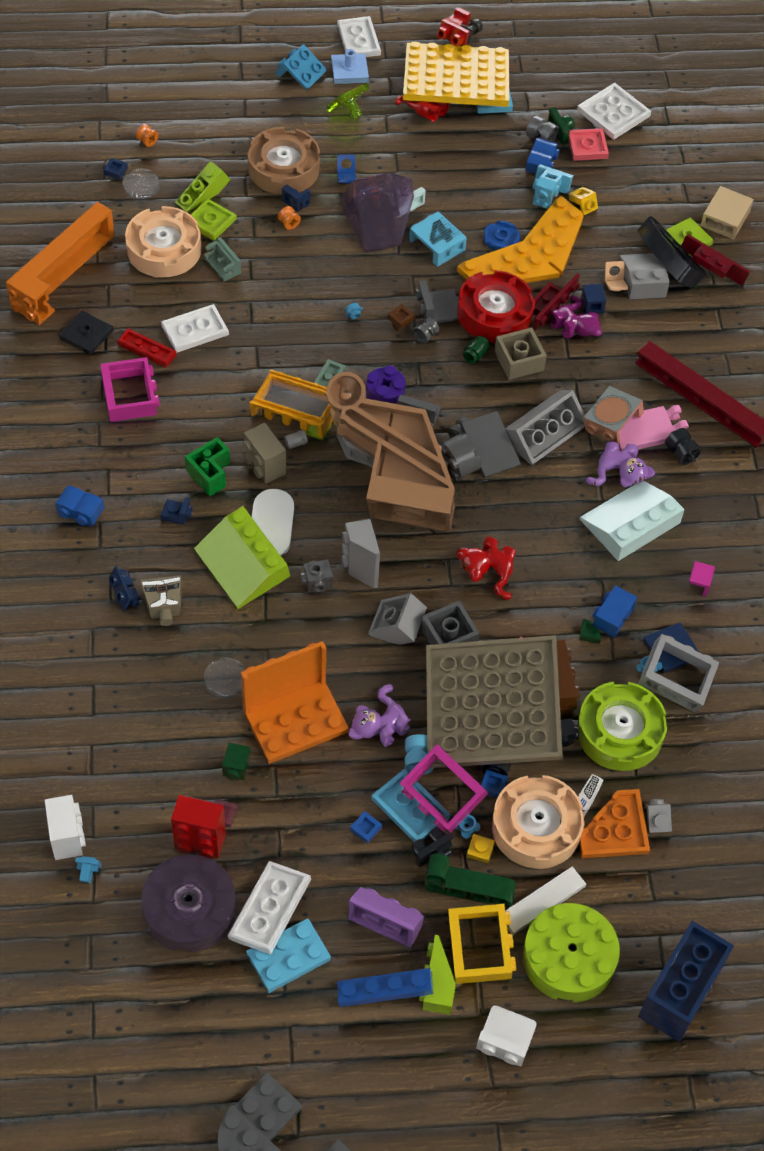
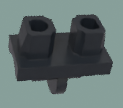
M437 827L428 836L433 842L432 844L427 846L422 839H418L412 844V850L416 856V864L419 868L429 862L431 854H443L447 857L452 854L449 848L452 847L451 840L454 837L450 832L445 834Z

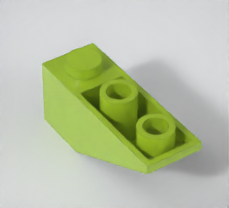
M210 161L175 203L189 213L200 206L205 200L219 194L231 179Z
M435 935L434 943L429 942L427 956L431 957L430 965L425 964V969L430 968L432 971L433 994L420 996L419 1001L424 1002L422 1010L451 1015L456 983L439 935Z

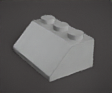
M366 519L345 523V532H342L344 544H342L343 555H341L343 567H347L350 576L372 588H378L380 551L371 520Z

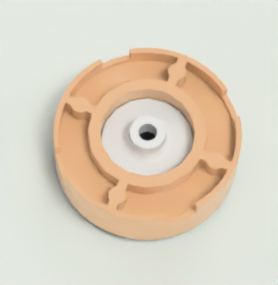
M162 206V210L150 212V209H146L134 216L127 225L125 238L128 258L131 264L144 274L155 278L177 276L191 269L200 258L201 234L198 223L194 217L181 209Z
M545 775L542 778L520 777L509 783L496 800L492 817L494 840L505 856L521 866L534 869L557 866L566 861L578 847L585 822L582 803L568 785L556 778Z

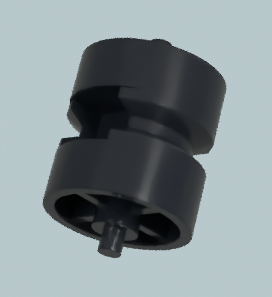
M686 428L672 431L665 440V445L672 453H676L675 458L682 466L695 462L702 452L700 446L694 440H690L691 435Z

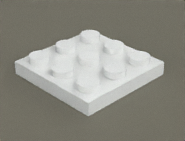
M616 83L603 89L577 107V111L599 129L603 128L604 133L613 140L651 116V110Z

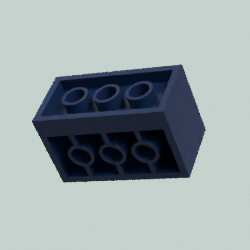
M691 921L647 995L638 1017L680 1042L725 965L734 945L696 922Z

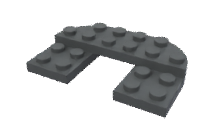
M267 1072L224 1115L218 1132V1150L280 1151L271 1141L298 1114L303 1105ZM338 1139L328 1151L351 1150Z

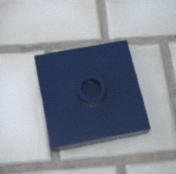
M681 622L643 637V642L649 652H651L654 642L661 634L671 636L675 641L683 645H689L699 652ZM662 650L658 662L662 663L661 671L663 674L689 664Z

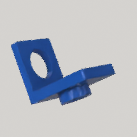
M355 154L337 155L338 182L343 184L357 182ZM349 159L352 162L351 167L343 168L341 166L342 160Z

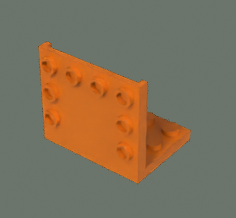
M323 641L311 643L303 649L290 651L282 657L269 659L264 664L248 667L241 672L243 713L268 764L349 733V727L326 684L327 648Z

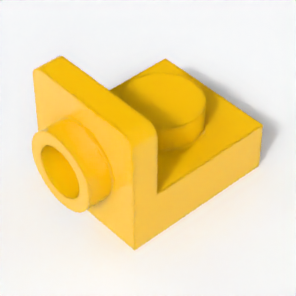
M581 187L568 194L570 201L580 205L583 215L598 209L596 192Z

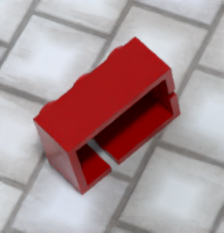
M179 795L171 817L175 849L185 854L199 852V855L206 859H212V857L219 859L226 836L224 805Z

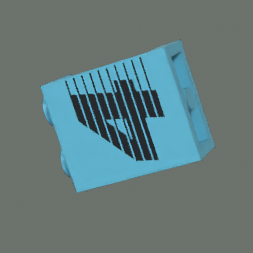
M436 212L410 228L409 241L412 243L420 239L434 252L433 263L438 267L465 251L467 237L442 214Z

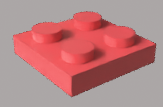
M603 128L570 130L569 145L573 161L608 159L609 152Z

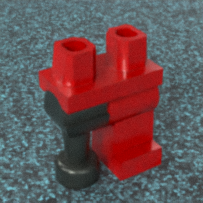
M457 7L452 16L441 21L437 37L442 40H449L456 47L467 45V43L471 42L473 33L477 34L482 31L483 24L479 19H473L469 23L471 13Z

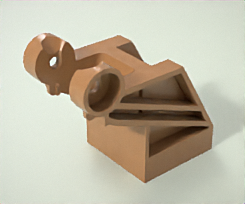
M341 372L334 375L326 387V395L331 407L333 422L338 427V435L344 437L345 441H349L354 447L374 458L366 497L370 518L450 532L455 509V489L441 453L442 447L438 445L426 409L366 399V387L358 375L351 372Z

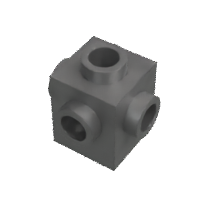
M328 559L311 561L304 564V573H300L302 585L307 586L308 593L314 591L321 592L325 589L333 588V575Z

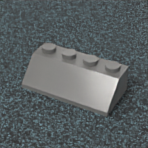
M559 390L509 425L505 430L514 450L529 464L533 465L585 427L583 418L585 414L573 390Z

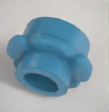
M352 303L345 308V315L352 320L357 319L361 316L363 308L358 303Z

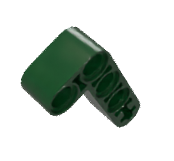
M437 853L430 855L424 884L426 890L490 905L504 904L505 907L512 906L516 888L514 880L449 866V857Z

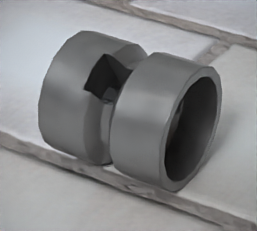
M536 115L527 126L526 136L533 140L541 138L554 142L559 132V126L547 122L544 118Z

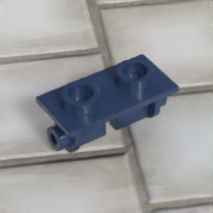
M116 565L109 576V584L114 589L117 602L120 603L122 610L125 611L128 605L138 606L140 604V597L136 588H128L134 585L129 572L125 569L119 570Z

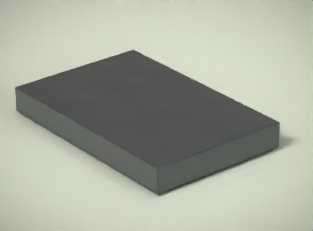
M497 411L461 423L460 426L463 433L471 439L476 447V450H474L475 456H480L482 462L480 471L484 479L520 466L521 463Z

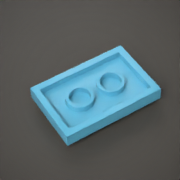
M403 769L376 791L371 799L413 842L418 839L424 840L432 830L438 827L433 823L436 818L431 813L426 816L417 807L420 803L415 798L410 800L401 792L404 787L400 782L409 774ZM419 782L412 786L447 820L450 818V813Z
M308 918L283 931L271 955L253 948L246 951L268 993L331 960L330 954Z

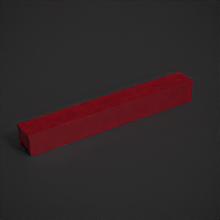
M650 340L638 351L639 359L636 360L635 364L755 448L764 441V419Z

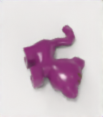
M571 295L570 300L574 303L562 305L557 310L552 311L556 319L552 320L550 325L554 329L564 326L565 330L562 331V335L565 338L573 337L574 330L581 337L602 335L601 322L597 313L589 312L577 316L573 312V310L581 309L583 305V300L576 295Z

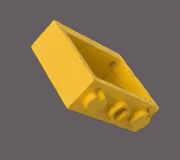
M504 904L448 909L455 983L464 984L512 979V971H516L515 957H510V948H514L513 936L508 934L507 926L511 925L510 911H505ZM498 916L504 966L464 970L459 919Z

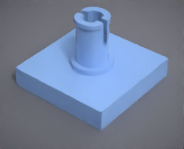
M347 49L345 54L331 55L334 84L369 83L365 53L355 54V50Z

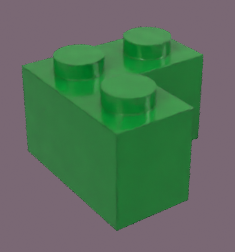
M218 437L185 456L186 471L209 497L226 487L225 472L222 469L230 464V449Z

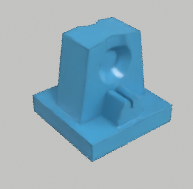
M81 856V858L76 857L75 859L77 869L81 870L80 882L91 884L93 872H98L102 863L93 857Z

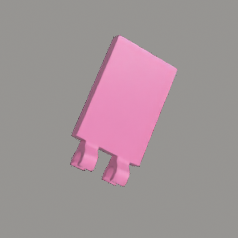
M674 405L668 410H665L664 406L644 410L640 418L632 415L619 431V451H623L627 444H635L638 446V449L665 444L666 438L672 431L679 428H689L686 420L679 421L675 425L671 423V420L680 419L679 413L682 412L680 406Z

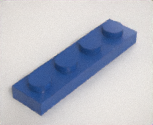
M430 968L337 981L338 1004L340 1007L433 994L432 971Z

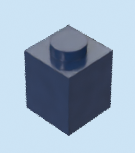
M602 283L583 285L581 299L583 300L585 314L589 312L604 313L606 297Z

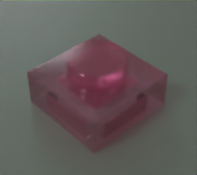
M216 799L215 803L224 805L225 827L231 828L238 809L237 804Z

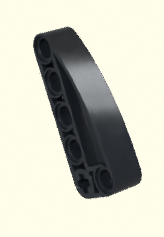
M649 216L637 230L640 236L678 282L695 288L705 277L706 272L698 263L691 260L692 257L655 218Z

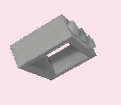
M661 634L653 644L638 684L696 713L704 705L719 662L713 660L709 655L695 651L689 645H683L675 641L671 636ZM662 650L706 671L698 694L654 672Z

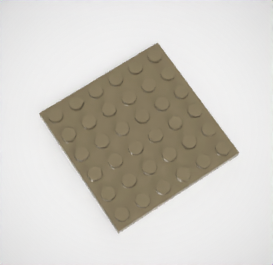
M556 635L426 645L428 753L438 744L460 766L563 760ZM438 759L430 768L447 766Z

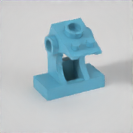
M540 164L537 168L532 187L535 189L533 204L549 209L554 196L557 197L559 192L569 193L574 175Z

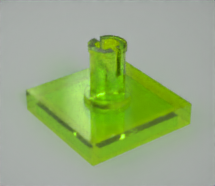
M367 82L334 99L327 106L329 113L347 106L353 120L360 117L363 113L355 100L359 99L370 89Z

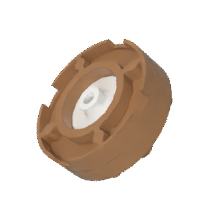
M276 127L263 131L250 143L248 151L249 176L259 188L273 194L282 195V188L286 185L296 189L298 192L304 191L312 186L319 176V146L313 137L299 129H296V132L285 131V127Z

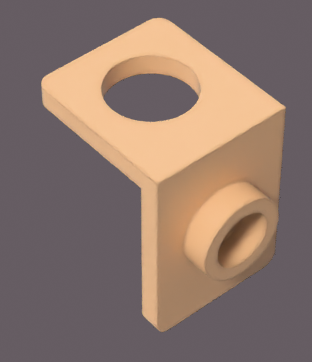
M623 261L605 263V284L609 290H628V286L624 281ZM618 266L620 272L615 276L610 275V268Z

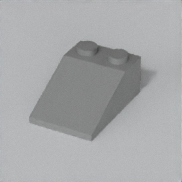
M653 253L620 255V261L624 262V279L628 286L629 299L666 297L670 283L667 270Z

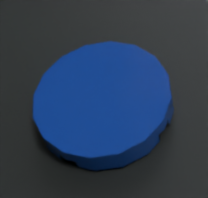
M507 221L490 223L484 230L483 240L494 251L519 243L520 232H518L514 224Z

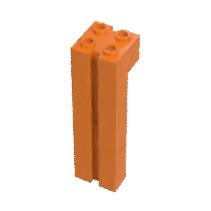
M96 202L6 281L12 310L21 313L29 321H33L38 325L55 312L54 308L50 307V304L47 303L49 300L48 295L115 236L111 209Z

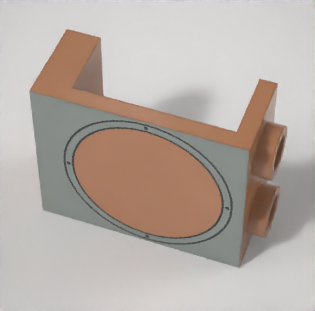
M609 386L583 417L585 430L590 434L604 438L608 442L619 444V431L632 415L638 418L643 415V400Z

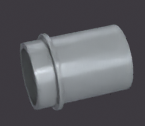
M304 430L284 436L288 449L301 445L304 446L308 443Z

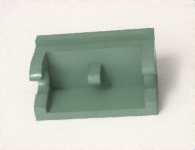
M221 237L205 247L207 251L211 249L212 251L204 254V259L223 282L241 274L240 259Z

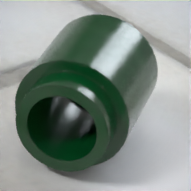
M475 336L464 348V359L471 364L478 362L490 349L488 340L482 336Z

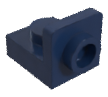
M289 185L282 188V201L295 211L299 212L310 204L311 191L309 189L300 194Z
M185 497L184 502L167 499L161 512V520L185 525L187 518L191 517L193 506H190V498Z

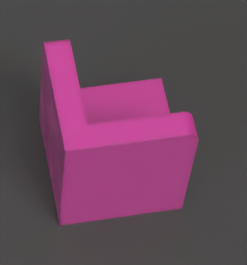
M695 561L689 583L704 587L702 596L707 597L715 566Z

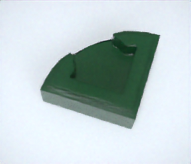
M583 619L579 640L600 644V632L591 621Z

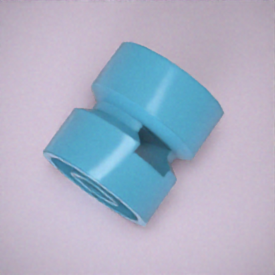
M411 735L405 739V751L407 753L405 756V770L408 773L428 754L427 735ZM429 768L423 775L431 773L433 768Z

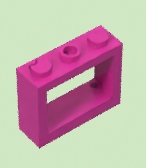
M147 357L100 364L110 422L157 415L156 407H160L158 395H154V392L157 391L156 381L151 380L154 372L152 365H148ZM144 375L148 401L116 406L111 380Z
M438 744L400 782L404 787L401 792L410 800L415 798L420 803L417 807L426 816L431 813L436 818L433 823L442 831L447 829L450 833L488 794ZM438 759L475 793L450 821L412 787Z

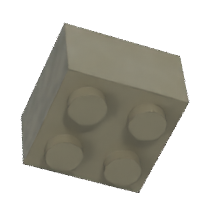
M533 328L496 337L494 352L508 380L544 371L547 355Z
M266 423L244 432L243 446L245 453L243 457L248 465L251 464L254 468L257 478H261L267 484L285 475L286 450Z

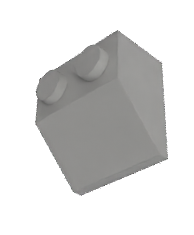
M412 593L381 600L368 634L371 637L397 645L414 642L421 625L422 616L425 614L427 607Z

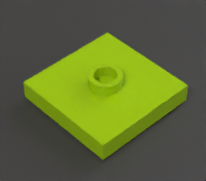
M210 199L205 200L191 214L198 223L200 233L213 241L237 220L236 214Z
M691 217L666 229L680 245H682L687 233L708 246L713 244V239Z

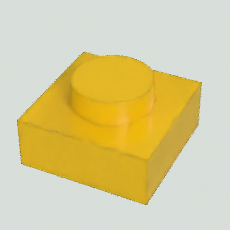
M473 834L467 858L488 864L495 840Z

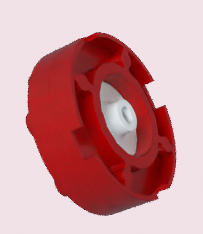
M494 270V274L483 275V272L476 273L469 277L461 287L457 305L458 320L462 327L472 336H482L488 342L496 343L497 336L530 327L535 308V300H533L531 295L532 290L525 281L508 272Z

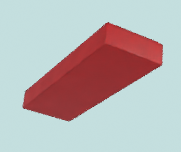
M129 328L117 340L119 346L144 358L147 357L148 360L165 368L177 356L175 350Z

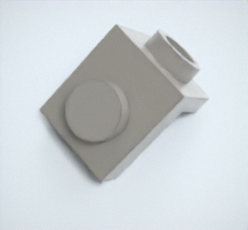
M651 799L650 803L644 804V808L647 809L648 832H671V804L665 803L664 799Z

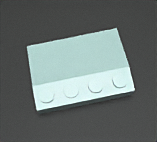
M643 481L580 517V520L619 561L680 524L684 508L671 495Z

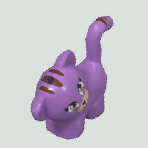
M607 442L605 450L598 461L597 472L599 478L588 477L586 482L591 486H600L606 481V471L620 469V483L623 487H629L632 484H639L645 479L653 477L655 471L650 466H646L642 459L636 458L638 454L637 445L627 444L623 451H619L618 443Z
M391 684L384 685L377 691L378 700L388 706L382 716L366 706L359 705L357 707L351 724L352 728L348 733L352 739L371 738L380 734L381 744L387 747L394 742V738L391 736L394 732L402 736L410 730V726L407 723L411 719L407 717L401 705L386 696V693L393 691Z

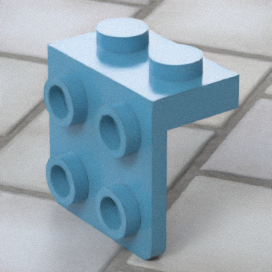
M303 44L298 50L294 48L287 55L289 57L288 60L284 58L278 64L280 68L275 73L281 77L288 71L307 90L326 72V68Z

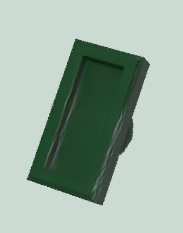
M556 107L550 108L547 122L559 126L557 138L562 145L568 144L570 130L574 129L575 121L569 115L561 117Z

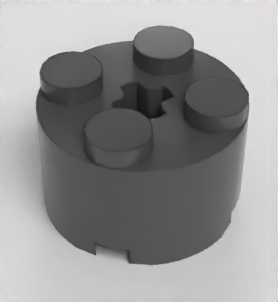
M461 433L440 445L442 447L443 459L445 462H448V466L451 469L450 474L455 481L482 467L480 456H475L474 450H476V447L465 433Z

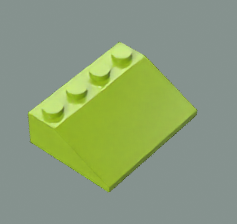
M244 506L227 515L194 548L237 609H240L290 577L287 563Z

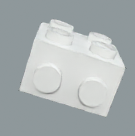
M493 1006L484 1029L480 1033L476 1049L481 1050L484 1054L498 1057L509 1064L521 1067L534 1034L536 1022L499 1006Z

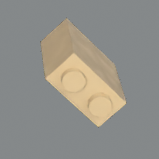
M720 186L703 214L701 227L735 239L750 213L754 199Z

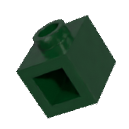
M228 743L222 764L223 776L231 780H245L251 758L249 746Z

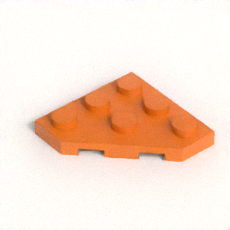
M639 789L617 790L611 800L593 818L592 822L584 828L579 841L582 859L649 854L650 847Z

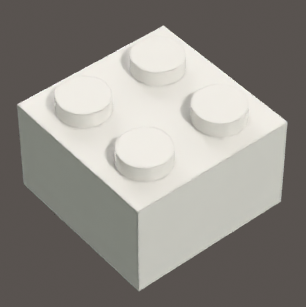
M72 795L45 799L49 836L55 860L83 855L82 847L86 846L79 803H74Z

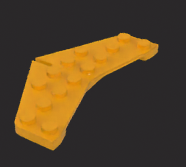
M560 196L552 203L523 241L467 260L457 266V272L466 280L479 272H483V275L494 274V270L516 275L526 283L559 278L563 274L580 230L583 213L564 197Z

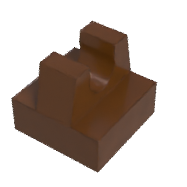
M401 304L388 313V319L392 322L393 328L399 331L415 320V314Z

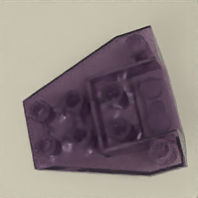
M391 172L354 180L342 194L343 211L365 253L401 245L414 198L413 181L411 178Z

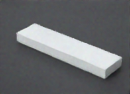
M573 867L569 868L507 909L506 911H510L511 925H508L507 929L512 935H515L530 925L542 911L551 906L561 904L585 888L586 883Z

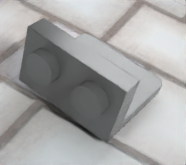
M426 280L419 281L415 295L416 300L420 303V314L423 315L424 319L430 317L437 323L457 321L458 300L455 291L450 289L429 292Z

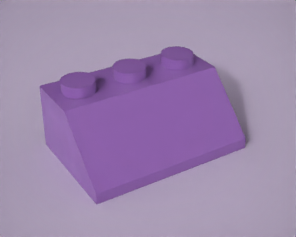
M360 887L349 900V920L409 948L412 947L424 919V916L418 910L406 908L395 899H386L370 888Z

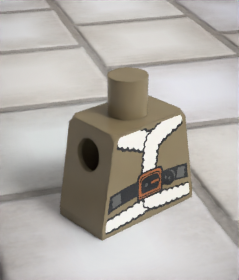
M181 575L141 580L142 594L150 618H160L162 626L171 625L173 623L172 616H179L181 614Z

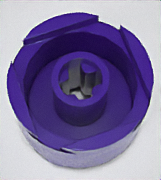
M392 365L377 368L368 373L366 399L397 404L399 396H405L406 381L404 376Z

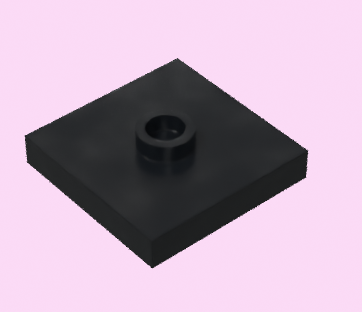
M82 310L59 334L60 340L92 355L114 329L112 325Z

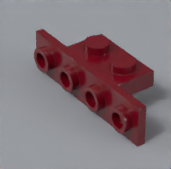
M688 233L685 236L681 246L688 254L693 256L691 260L721 278L726 276L741 286L745 284L751 271Z
M579 273L562 289L549 282L533 298L535 300L534 313L537 314L533 324L534 331L540 326L543 327L548 321V317L553 315L552 311L557 310L561 303L565 304L569 295L577 291L580 283H578Z

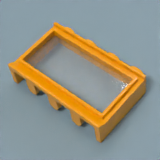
M270 369V373L253 400L249 402L251 415L255 416L257 410L261 408L264 409L265 418L268 420L273 418L274 413L282 415V422L287 426L290 425L292 419L300 421L301 430L307 431L310 425L318 427V436L323 438L333 421L331 407L326 395V387Z

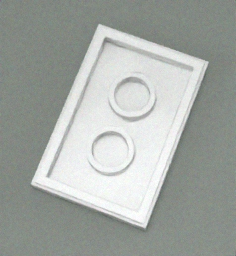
M370 16L337 20L338 30L345 51L353 49L355 54L365 53L366 57L381 55V49Z
M214 304L161 321V326L176 353L229 335V330Z

